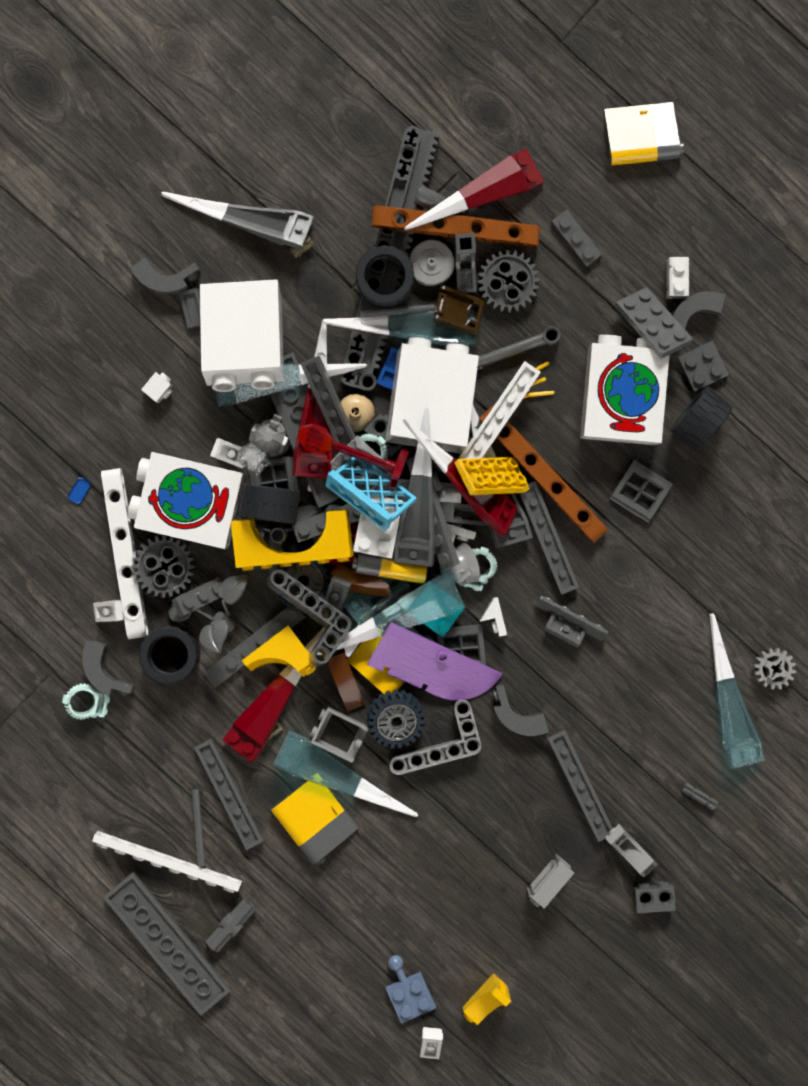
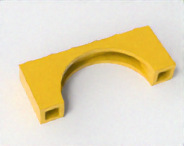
M349 509L326 512V525L320 539L310 549L297 553L283 552L271 547L260 536L255 521L252 518L231 521L236 568L242 567V571L253 570L254 566H261V569L273 568V564H280V567L292 566L291 563L299 562V565L311 564L310 561L318 560V564L329 563L330 559H337V562L349 561V557L354 555Z

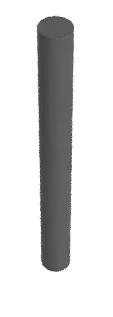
M434 304L358 310V316L372 317L434 312Z
M193 789L191 792L198 867L205 866L200 795L199 789Z

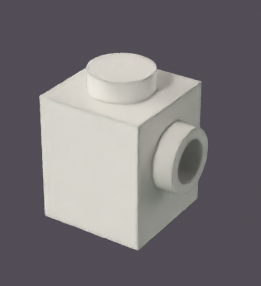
M155 372L141 390L155 402L159 403L163 398L167 399L172 393L171 388L173 385L169 383L171 379L163 372L161 375Z

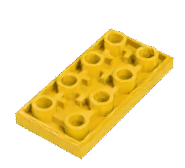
M514 457L458 459L455 462L470 495L525 493L529 490L526 478L522 475L518 462Z

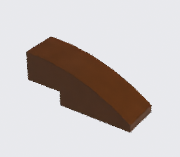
M340 562L330 573L331 578L335 575L352 583L349 589L351 591L372 596H390L392 594L390 585L376 576L355 573V571Z
M345 651L331 656L327 663L347 712L365 705Z

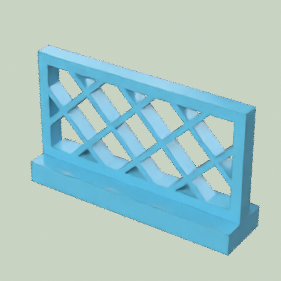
M354 457L349 459L336 471L332 470L327 475L326 487L383 531L389 529L391 523L415 503L417 499L398 483L395 491H383L382 485H388L390 477L373 464ZM358 461L364 468H353V464ZM351 473V479H345L341 474ZM354 473L364 474L365 479H354ZM368 474L377 475L378 480L368 479ZM355 484H364L366 490H359L355 487ZM369 485H379L380 491L369 490ZM370 496H380L381 502L373 501ZM384 496H394V502H384ZM397 496H404L408 501L398 502ZM385 507H395L396 512L390 514L385 510Z

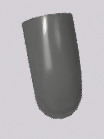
M421 186L414 204L431 210L447 198Z

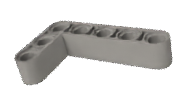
M460 699L454 704V712L461 735L460 739L396 755L390 760L391 772L401 775L478 754L481 750V742L470 703L465 699ZM464 703L468 706L465 713L457 711L459 704ZM465 722H471L473 728L471 731L466 732L462 729V725ZM469 741H476L478 743L477 748L474 750L468 749L467 744ZM453 745L459 747V752L456 755H451L448 752L449 748ZM434 750L441 753L440 758L437 760L430 758V753ZM413 756H420L422 762L419 765L413 764L411 761ZM397 760L402 761L404 764L400 770L393 767V763Z

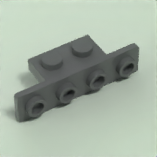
M540 596L535 603L536 607L551 614L544 630L577 648L580 646L585 633L600 641L608 634V631L603 626L588 621L586 617L571 612L569 608L556 604L548 597Z

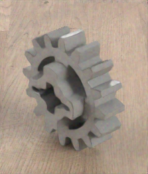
M768 648V653L761 652L762 658L756 657L759 663L753 664V666L758 670L753 673L759 675L757 678L758 682L764 681L762 686L767 687L769 684L770 689L774 690L776 685L778 689H782V684L785 686L789 685L788 679L794 680L791 673H796L792 669L796 663L790 662L793 658L791 655L786 657L787 651L783 650L780 653V648H775L773 652L772 648ZM777 656L774 658V660H767L769 657ZM784 663H786L787 671H785ZM773 665L778 669L777 672L771 668ZM763 666L765 667L766 671L765 675L763 674ZM776 677H782V679L778 681H773Z

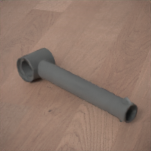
M549 326L539 335L483 354L478 358L477 369H483L482 367L545 344L553 346L560 339V331L554 326ZM547 332H555L557 338L554 341L548 340L546 338Z

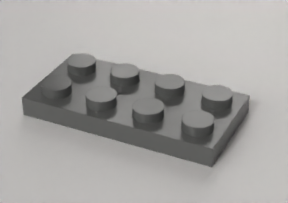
M647 287L616 302L615 308L660 359L692 344L693 338Z

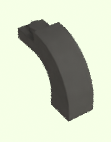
M475 233L455 234L457 290L464 293L477 292Z
M146 257L130 267L135 277L145 287L156 293L167 295L188 290L189 287L186 281L189 280L191 282L199 277L198 273L201 272L194 262L175 275H161L154 270Z
M712 291L696 293L679 304L672 313V316L684 329L690 316L695 313L705 312L718 316L722 311L726 294Z
M91 639L86 640L82 663L90 683L97 690L109 696L113 694L114 689L117 694L124 696L133 693L135 685L117 680L107 673L104 667V656L108 645Z
M499 684L495 686L496 690L493 691L495 701H500V704L493 706L500 721L508 729L525 736L549 733L542 712L530 716H522L515 713L509 706L504 685Z

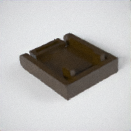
M441 286L432 321L475 336L478 332L484 300L447 286ZM469 310L476 311L474 320L469 319L467 322Z

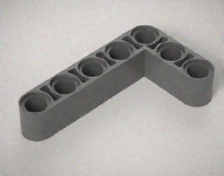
M282 570L274 571L267 579L269 588L327 628L309 654V661L312 665L321 666L327 663L349 631L351 620ZM273 577H280L281 584H276ZM290 587H294L297 590V596L291 595L289 592ZM306 598H309V599L312 600V602H313V606H312V607H309V606L306 605V603H305V599H306ZM322 609L328 612V618H324L321 615ZM337 621L344 623L343 630L337 627ZM327 636H330V637L333 638V640H334V644H333V645H329V644L327 643V641H326ZM316 652L322 653L323 661L316 659Z

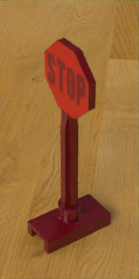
M314 423L301 426L297 439L305 449L317 454L333 449L384 468V471L391 473L387 488L394 491L409 453L408 450L401 449L395 462L389 459L386 461L335 442L325 427Z

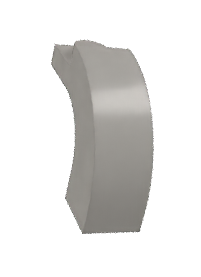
M618 824L605 837L641 876L645 877L658 865L621 825Z

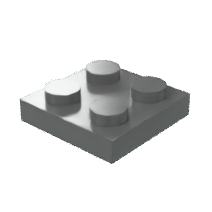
M713 341L677 357L693 392L729 375Z

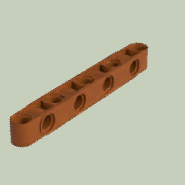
M373 206L371 227L455 238V234L474 233L471 226L476 225L479 228V233H475L476 241L526 247L539 246L540 226L450 215L438 219L442 225L441 229L436 228L433 224L434 221L409 230H404L407 225L428 211L387 206ZM396 215H400L403 217V224H399L396 222ZM509 229L516 232V238H512L509 235Z
M493 405L478 418L481 423L484 422L494 407ZM507 421L504 427L509 430V436L504 438L498 434L496 439L593 543L598 541L608 531L606 526ZM528 455H532L535 458V464L532 466L527 465L525 462V458ZM554 483H558L561 486L559 494H555L551 490ZM581 511L587 514L585 522L578 520L577 516Z

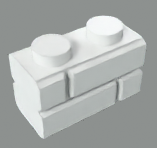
M669 257L667 259L666 288L668 290L666 291V299H686L689 296V257Z

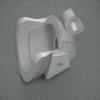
M274 414L273 419L253 425L249 435V442L252 450L259 457L264 458L257 452L258 450L265 455L266 458L264 459L271 460L283 456L289 449L291 442L285 436V429L280 423L281 416Z
M461 542L456 546L455 550L460 564L446 570H441L440 567L441 574L436 577L439 584L443 583L444 585L458 583L460 586H463L469 582L479 581V564L470 546L465 542Z

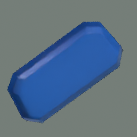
M83 477L78 478L68 494L69 500L76 504L81 503L91 486L90 481Z

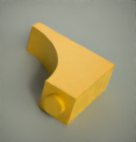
M289 626L285 627L242 660L250 671L265 664L280 663L294 668L303 677L313 673L315 667H317L310 663V653Z
M493 973L463 1006V1016L470 1023L474 1021L478 1025L497 1007L501 1005L507 1006L511 1002L508 986Z

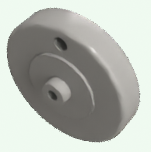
M429 239L418 243L409 256L410 262L413 265L414 279L422 285L430 287L441 285L453 273L455 265L454 255L451 249L439 240Z

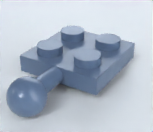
M398 955L391 956L388 960V966L396 972L399 981L386 986V991L400 1022L404 1023L435 1009V1002L421 971L406 978L402 969V958Z

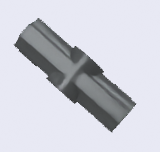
M243 898L234 910L221 920L217 929L206 940V943L213 951L218 953L227 941L241 930L244 922L256 910L253 903Z

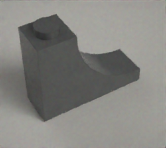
M440 502L446 522L488 526L470 505Z

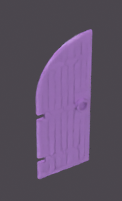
M390 622L367 663L368 666L379 671H383L385 666L389 667L388 675L421 689L422 685L426 684V692L447 700H467L477 697L492 688L503 675L499 671Z

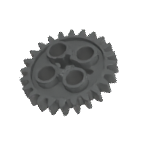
M509 250L506 251L505 255L499 251L498 257L494 254L491 255L492 261L485 260L488 266H481L484 273H478V276L483 279L479 280L477 284L483 285V287L479 288L478 291L485 292L482 299L488 297L487 305L494 303V310L497 306H500V312L507 308L508 313H510L514 307L515 311L518 312L519 305L525 308V301L531 304L530 296L536 297V293L533 290L539 289V286L535 285V283H538L540 279L534 276L539 271L532 270L535 264L529 265L528 263L531 258L529 257L524 260V253L518 257L516 250L513 255H510ZM507 264L510 271L503 273L500 271L499 266ZM493 273H497L504 279L512 278V283L506 285L504 279L494 276ZM523 273L526 275L527 280L520 282L517 280L516 275ZM498 281L501 288L494 290L491 288L490 283ZM513 284H516V285H518V286H522V287L524 288V290H520L517 286H515V285H513ZM515 290L518 297L511 299L508 297L507 292Z
M162 535L159 541V538L155 536L153 538L154 542L147 539V546L140 544L142 551H135L139 556L132 557L137 562L135 565H131L132 568L137 570L132 575H138L139 578L135 580V583L142 582L140 589L147 587L146 594L153 591V597H157L158 593H160L161 598H164L166 593L169 597H172V591L179 594L178 588L186 589L183 583L191 582L187 577L194 575L189 572V569L195 568V566L189 565V562L193 561L194 558L187 557L191 551H184L186 544L179 546V539L173 542V537H169L166 541L165 535ZM165 548L169 549L171 553L168 559L164 558L162 554ZM175 557L178 558L176 562L164 567L165 570H158L153 575H148L152 570L161 567V563H168ZM148 558H152L154 560V566L152 568H148L146 566V560ZM174 565H177L180 569L177 576L172 573ZM158 574L163 577L161 585H158L155 581Z

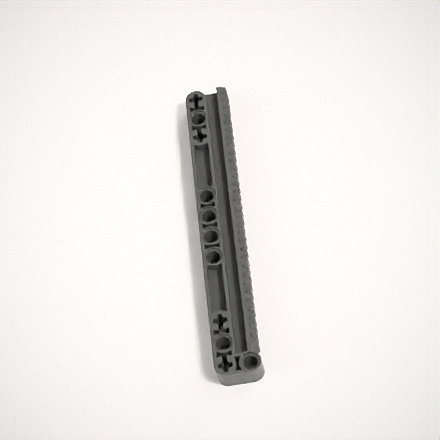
M410 126L405 130L385 206L420 210L421 206L414 204L420 187L428 185L427 178H430L431 163H434L433 156L436 155L437 141L440 140V134L436 131L428 132L416 126ZM412 133H414L415 137L413 139L412 145H409L410 136L412 135ZM409 151L413 154V157L405 159L403 153ZM403 165H405L406 175H404V177H400V173H402ZM396 215V222L399 224H403V217L400 215ZM379 228L374 247H379L380 244H387L389 247L393 246L403 251L409 257L407 252L411 250L409 245L413 243L411 237H414L415 233L393 230L392 233L387 234L383 229ZM391 260L376 261L381 262L384 268L376 271L373 268L375 263H373L367 272V283L369 284L373 280L379 283L377 289H372L377 294L390 295L395 293L401 287L399 281H403V276L400 275L403 274L402 269L396 262ZM361 295L358 310L379 308L366 302ZM386 315L388 318H393V315ZM352 330L344 364H352L349 362V357L356 354L360 357L359 362L356 364H367V366L357 369V371H352V377L355 379L350 380V382H347L346 378H344V376L349 375V372L341 374L340 378L345 386L365 392L375 389L376 378L373 372L380 368L376 363L381 362V358L378 355H383V350L380 348H385L383 341L387 340V335ZM359 336L364 341V343L361 342L359 345V350H362V352L351 350L352 347L356 349V341L354 339H358ZM365 378L373 380L371 387L363 386L362 382Z

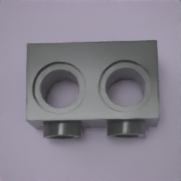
M379 414L364 431L377 437L381 436L386 440L389 416ZM379 422L386 425V429L382 433H378L375 430V425ZM385 442L388 455L391 458L404 446L401 444L391 446L388 442Z
M661 881L657 882V885L639 883L638 886H633L634 908L637 913L676 911L674 887L669 882ZM662 892H668V897L665 900H660L659 895ZM643 893L649 894L647 901H640V896Z

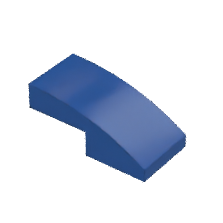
M391 347L376 382L391 390L398 352L393 347Z

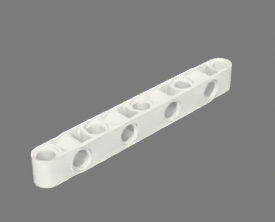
M121 468L101 471L128 639L146 637L148 635V626L142 589H140L141 582L135 583V580L139 578L138 575L126 578L123 574L126 567H129L132 573L137 571L136 568L131 567V565L137 563L132 559V557H136L131 519L128 518L129 506L123 472ZM117 491L120 494V499L118 502H113L111 496ZM121 529L126 532L124 540H120L117 536L118 531ZM132 605L138 608L136 616L130 614L129 610Z

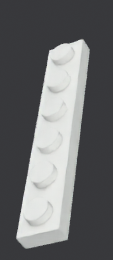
M524 361L468 443L467 448L460 455V459L483 458L541 373L539 370Z

